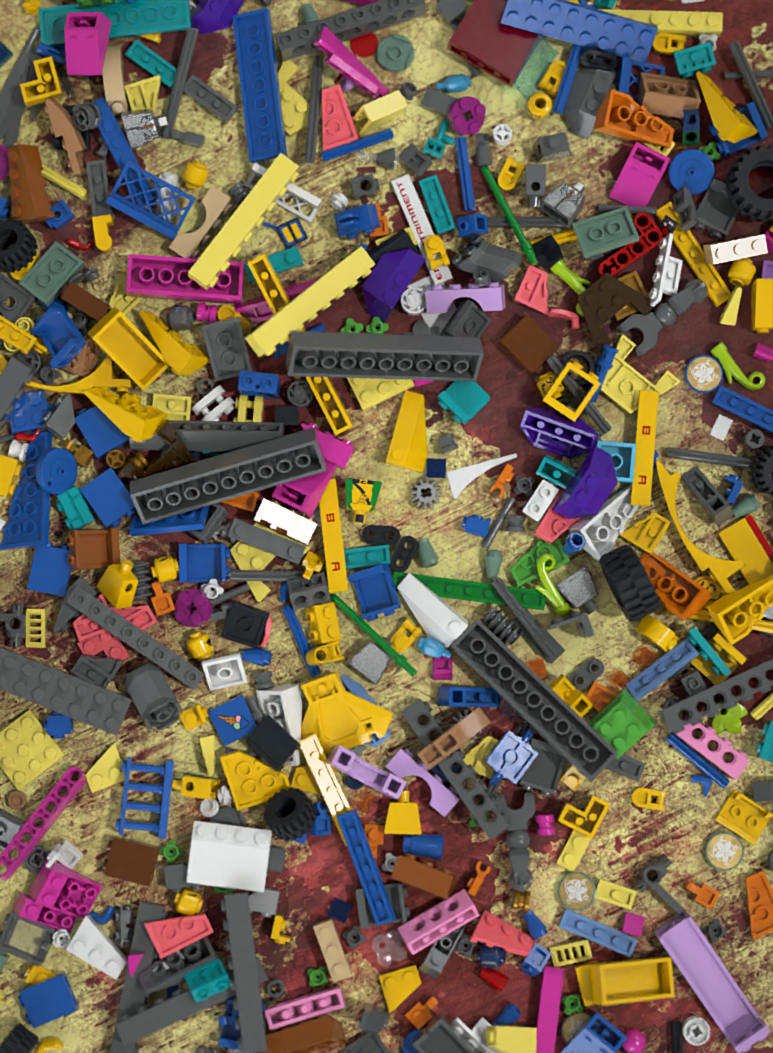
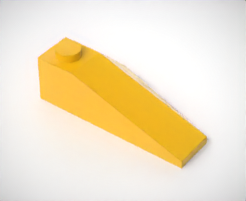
M700 71L696 73L715 128L719 131L717 135L723 141L728 140L732 143L755 135L758 130L744 114L733 109L736 105L725 96H722L723 92L707 75Z
M146 310L139 312L165 361L172 367L171 370L175 374L189 376L210 362V358L194 344L190 345L183 341L184 336L169 330L170 327H168L167 323L154 313Z
M98 387L87 389L84 392L124 434L132 437L131 439L136 442L152 438L157 428L168 416L167 413L153 406H139L136 404V400L119 399L118 394Z
M773 575L725 595L707 606L714 623L731 645L747 636L756 621H760L764 617V612L770 606H773Z

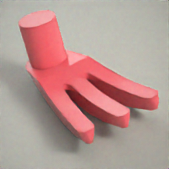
M552 309L548 312L547 317L571 320V328L579 329V315L562 309Z
M270 616L265 625L259 647H264L269 639L272 625Z

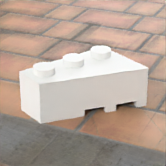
M90 914L86 915L66 949L114 979L120 976L128 962V958L111 941Z

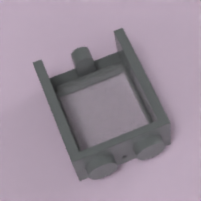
M14 911L11 914L8 913L4 920V924H6L4 931H0V950L38 966L44 964L53 942V934L58 929L19 917Z

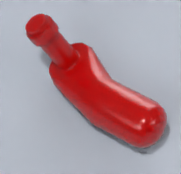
M69 238L67 244L82 251H89L88 248L94 244V241L91 240L85 246L79 241Z
M37 428L33 436L26 433H16L15 439L35 441L37 440L36 436L41 430Z

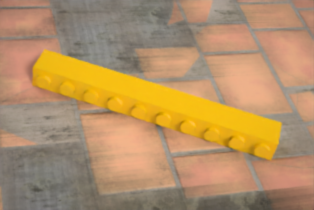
M263 254L247 263L273 314H276L291 302L267 254ZM305 376L334 434L337 435L353 427L354 424L330 377Z

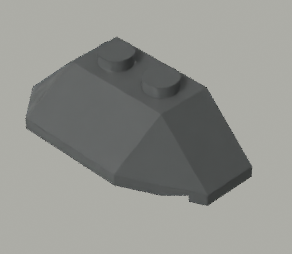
M588 67L576 71L563 112L572 134L586 140L589 139L595 125L597 111L610 90L617 70L614 69L608 72Z

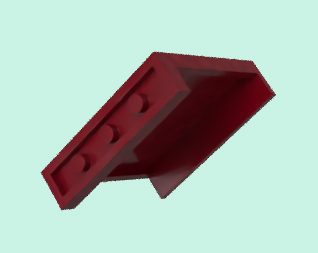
M475 0L449 40L447 50L512 87L544 35L500 23L507 0Z

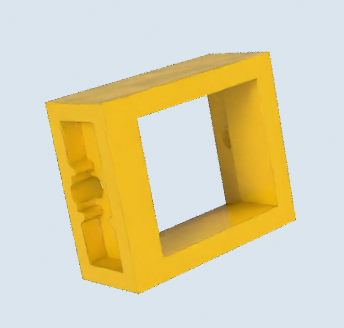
M568 361L542 400L575 422L601 383L597 381L599 379L597 375L591 371L588 374L582 371L583 366L576 361L572 363ZM570 369L593 384L575 412L552 397V394Z

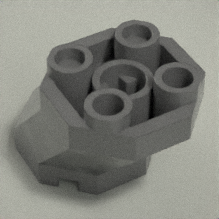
M478 234L471 242L463 243L458 247V253L452 259V262L457 269L470 273L478 270H488L491 282L499 283L510 275L509 270L511 268L515 270L519 266L522 256L516 251L489 244Z
M146 663L144 666L126 675L124 685L149 730H154L153 727L163 730L178 721L177 715L179 712L182 714L183 710L159 666H154L153 663Z

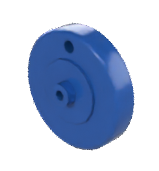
M685 149L676 154L671 160L668 170L669 179L673 187L679 191L685 186L691 195L704 192L711 185L715 174L711 158L698 149Z
M50 448L43 452L38 459L36 478L44 491L51 494H63L74 485L77 478V463L72 453L68 450Z

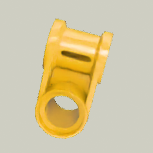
M340 640L309 650L306 653L307 663L311 666H318L345 659L340 651Z

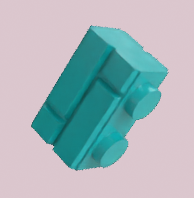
M546 455L536 474L566 489L578 470Z
M78 486L56 496L58 499L56 505L60 512H65L67 516L65 522L69 529L80 530L96 521Z

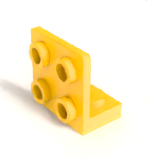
M715 633L708 641V644L730 669L731 673L747 660L719 633ZM700 654L690 662L714 685L724 682L731 675L730 673L726 677L721 676V674L718 676L711 668L713 666L709 660L705 661Z

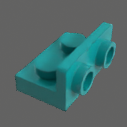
M710 42L673 53L678 71L676 73L677 77L682 76L683 79L694 76V72L701 71V73L712 71L711 67L716 65Z
M220 958L184 974L196 1003L231 987L230 980Z

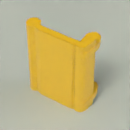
M734 789L716 816L715 821L754 846L773 817V814L743 795L740 791Z

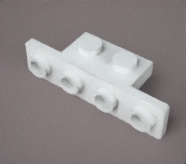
M672 233L662 238L659 243L660 254L655 263L657 270L652 278L654 286L649 294L651 299L650 306L653 307L661 301L662 293L670 296L677 294L683 261L670 256L673 240Z
M483 1017L479 1019L471 1030L459 1018H455L450 1022L479 1053H497L486 1046V1026L491 1025Z

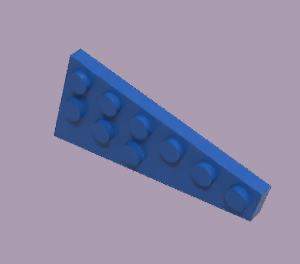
M40 432L36 436L37 440L30 441L26 453V465L20 473L22 475L20 485L16 486L8 512L10 518L2 532L4 537L2 544L0 543L1 551L49 545L50 493L40 487L36 478V465L43 452L52 448L51 432Z

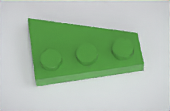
M558 538L551 544L540 539L510 569L518 588L540 578L537 565L540 557L544 554H551L556 560L555 567L550 571H546L547 573L570 563L568 556L563 552V546ZM549 560L545 562V566L550 564Z

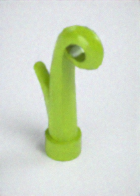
M563 260L558 261L550 269L578 295L586 290L582 284H591L590 281L572 272ZM577 303L576 311L581 316H584L579 303Z
M723 342L710 351L721 363L728 384H732L733 376L741 385L750 390H758L765 385V376L761 372H753L747 379L727 351L728 348ZM754 377L760 379L758 384H753Z
M544 554L540 557L537 565L538 574L544 588L536 585L535 588L552 603L557 616H562L568 613L571 607L561 596L546 572L555 567L556 560L554 556ZM549 560L550 564L545 566V562Z

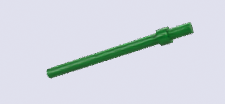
M488 166L482 167L481 171L520 242L523 254H526L532 266L538 264L530 241H527Z
M337 594L331 597V600L395 660L394 663L399 668L402 667L412 677L417 674L418 671L407 662L408 659L403 654L400 655L363 619H360V616Z

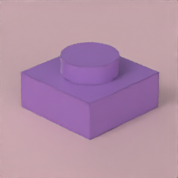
M763 261L761 279H773V261Z

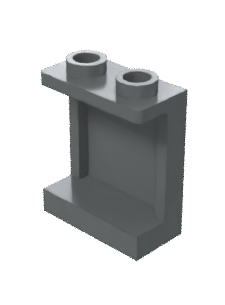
M714 178L696 211L698 223L694 227L702 231L705 229L711 232L710 235L716 239L726 238L740 211L739 208H733V199H728L727 194L730 191L726 189L725 183Z
M531 738L529 745L539 754L519 779L518 783L522 784L521 788L532 791L533 788L540 789V794L551 797L552 793H557L558 783L566 759L549 743Z
M402 882L384 884L396 916L394 921L384 924L407 922V917H410L409 905L405 906L404 898H408L406 886H402ZM363 887L356 888L360 928L376 926Z

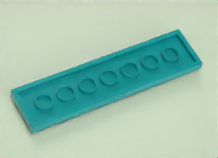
M117 0V2L109 6L99 4L93 5L91 8H82L78 4L38 8L41 42L50 47L65 44L64 29L67 13L102 12L112 22L109 39L188 30V28L192 27L189 0H135L130 5L126 0Z

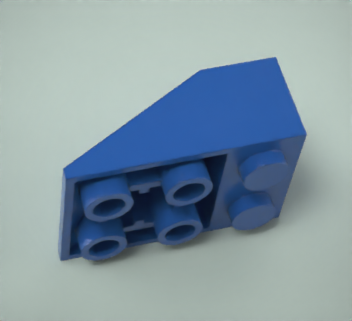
M594 1009L560 1053H616L627 1039V1036Z

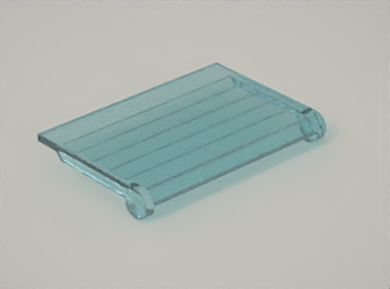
M541 34L536 38L513 82V85L526 100H529L537 92L538 86L548 71L555 55L559 53L553 49Z

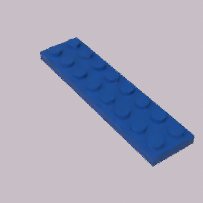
M507 0L500 23L584 47L592 46L613 52L616 56L631 58V60L644 64L658 30V27L655 25L566 0Z
M263 8L234 15L232 17L249 162L257 163L275 159L280 153L287 156L270 9Z

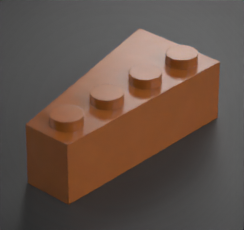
M17 144L9 147L8 159L13 220L32 225L54 218V212L50 211L49 208L51 203L50 195H46L45 191L46 179L41 174L43 166L38 146Z
M322 1014L312 1021H300L299 1025L294 1027L285 1026L281 1028V1031L265 1033L267 1051L260 1053H311L312 1049H322L323 1051L331 1049L330 1045L339 1043L340 1046L347 1045L342 1022L327 1014Z

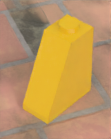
M756 279L751 285L752 331H757L759 334L769 333V330L773 329V279Z

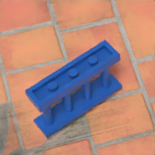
M126 756V760L122 761L121 772L125 773L120 819L116 818L115 830H118L119 835H123L124 829L154 831L157 834V838L166 839L174 761L165 760L161 766L131 763L132 757ZM130 771L160 773L163 776V781L159 785L129 782ZM128 790L156 792L158 795H161L160 803L127 802ZM126 809L156 812V814H159L158 822L153 824L125 821Z

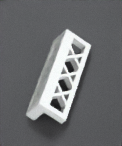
M255 163L245 187L252 190L254 186L251 183L255 176L261 178L267 169ZM290 182L287 186V193L282 197L283 202L277 199L275 203L311 223L322 205L321 199ZM291 195L296 197L297 204L287 205L284 197ZM310 205L314 208L309 217L302 213L301 206Z

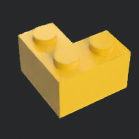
M52 56L33 61L38 80L20 84L26 107L45 103V100L49 98H54L55 100L63 98Z
M591 794L583 811L565 802L556 820L593 839L610 804Z

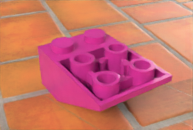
M102 12L67 13L64 29L67 75H102L112 23Z
M636 142L609 198L624 205L647 206L670 158Z
M326 460L327 471L277 485L272 497L312 517L337 465Z
M46 859L29 891L34 903L85 918L103 885L56 862L47 868L45 865L49 860Z

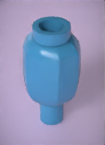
M465 74L452 75L447 77L444 82L436 83L438 91L446 90L450 93L466 91L468 87H472L470 75L466 76Z
M420 637L416 647L420 649L421 653L433 658L443 656L450 659L452 654L451 651L445 649L441 642L431 637Z

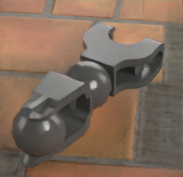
M692 279L688 281L683 291L670 297L667 302L658 304L653 312L644 316L640 314L631 315L618 326L617 330L622 334L632 329H638L642 332L644 340L635 351V354L640 357L655 347L658 332L664 326L672 325L676 321L677 316H681L693 303H700L705 300L708 295V287L702 280Z
M527 791L524 795V805L522 808L512 810L507 806L504 794L497 793L496 801L499 806L496 808L500 813L505 812L511 821L508 823L510 828L507 829L509 832L506 835V844L510 849L509 857L512 866L509 883L516 891L523 892L532 886L534 879L532 872L528 869L529 849L527 848L530 844V836L526 831L527 822L535 812L534 795L532 791Z

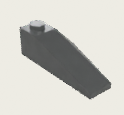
M205 936L162 958L160 961H155L139 976L145 993L148 994L186 982L184 974L218 958L208 937Z

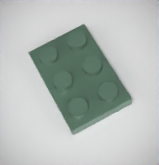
M627 206L572 224L584 258L639 241V235Z
M55 242L18 283L35 298L49 306L62 292L65 285L69 284V279L78 274L85 266V263L58 242Z

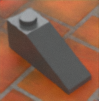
M697 466L681 477L717 526L734 516L730 504Z
M366 1002L359 1020L358 1029L361 1031L381 1032L382 1027H387L390 1019L387 1016L388 1010Z

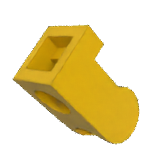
M112 215L92 217L96 246L103 253L111 252L114 248V242L110 237L109 226L114 225Z

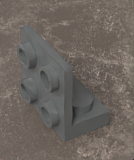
M581 611L570 614V619L565 621L563 617L551 621L552 625L548 626L549 630L578 620L577 629L580 636L584 635V638H588L594 635L587 613L582 614Z

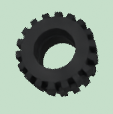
M12 219L11 222L9 220H5L4 223L0 222V269L5 272L21 271V268H26L29 262L32 263L34 260L33 256L37 254L35 250L38 249V245L36 244L35 237L20 221L17 222ZM15 243L13 247L7 249L11 244Z
M773 446L762 448V451L758 450L756 452L757 456L752 457L753 463L749 464V468H751L749 476H752L750 481L752 484H755L754 487L762 493L773 495V480L770 475L773 465Z
M292 787L287 790L282 789L279 793L273 794L274 797L269 798V803L265 804L263 815L264 821L275 836L280 840L289 841L291 839V841H295L298 837L302 838L305 833L308 834L310 832L309 829L315 825L313 822L317 819V811L302 790L300 791L298 788L293 789Z
M20 1023L13 1028L1 1043L0 1053H30L38 1043L39 1037Z

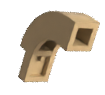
M121 46L107 47L102 72L106 102L113 115H121L122 112L129 111L124 85V63Z

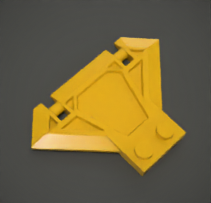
M337 671L301 685L309 702L301 725V740L315 733L321 742L323 751L329 756L334 746L350 749L372 741V734L376 733L378 738L385 736L394 713L346 691ZM367 723H371L372 726H371V727H367L366 724H367Z

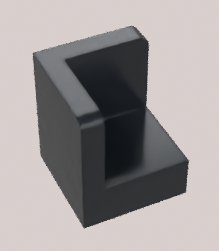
M549 235L532 244L535 256L544 269L564 258L561 248L553 235Z
M276 406L275 423H284V427H299L298 406Z

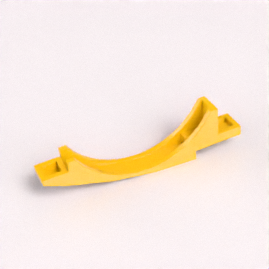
M0 355V375L9 362L3 355ZM106 356L93 373L78 382L63 386H46L31 381L29 384L26 383L25 386L59 394L86 396L84 394L85 390L95 387L107 391L109 389H117V392H128V389H133V381L131 379H114V361L109 356Z
M657 461L659 480L667 506L685 546L702 572L708 568L711 570L708 574L714 582L719 581L722 585L720 590L724 596L735 592L736 590L728 578L746 566L743 560L730 561L710 556L690 541L680 525L676 510V494L681 475L677 471L670 475L662 462Z

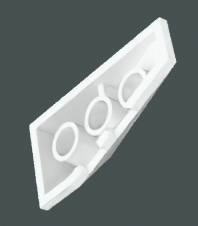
M632 484L606 500L597 515L581 517L568 528L570 533H580L584 537L585 545L583 549L598 561L602 555L613 549L617 537L625 529L623 527L639 507L630 505Z
M408 573L397 586V589L426 635L441 642L445 649L468 627V620L411 573Z
M283 684L256 690L260 710L262 709L266 716L270 715L295 740L300 741L302 700L299 685ZM300 748L291 755L284 765L297 766L300 764Z

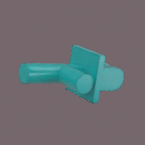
M442 120L435 139L428 137L423 154L428 153L430 157L435 156L438 157V160H441L446 147L445 143L454 144L455 138L445 134L449 125L447 120Z

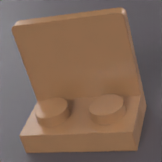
M84 336L87 344L62 369L79 376L90 375L96 370L100 347L90 336Z

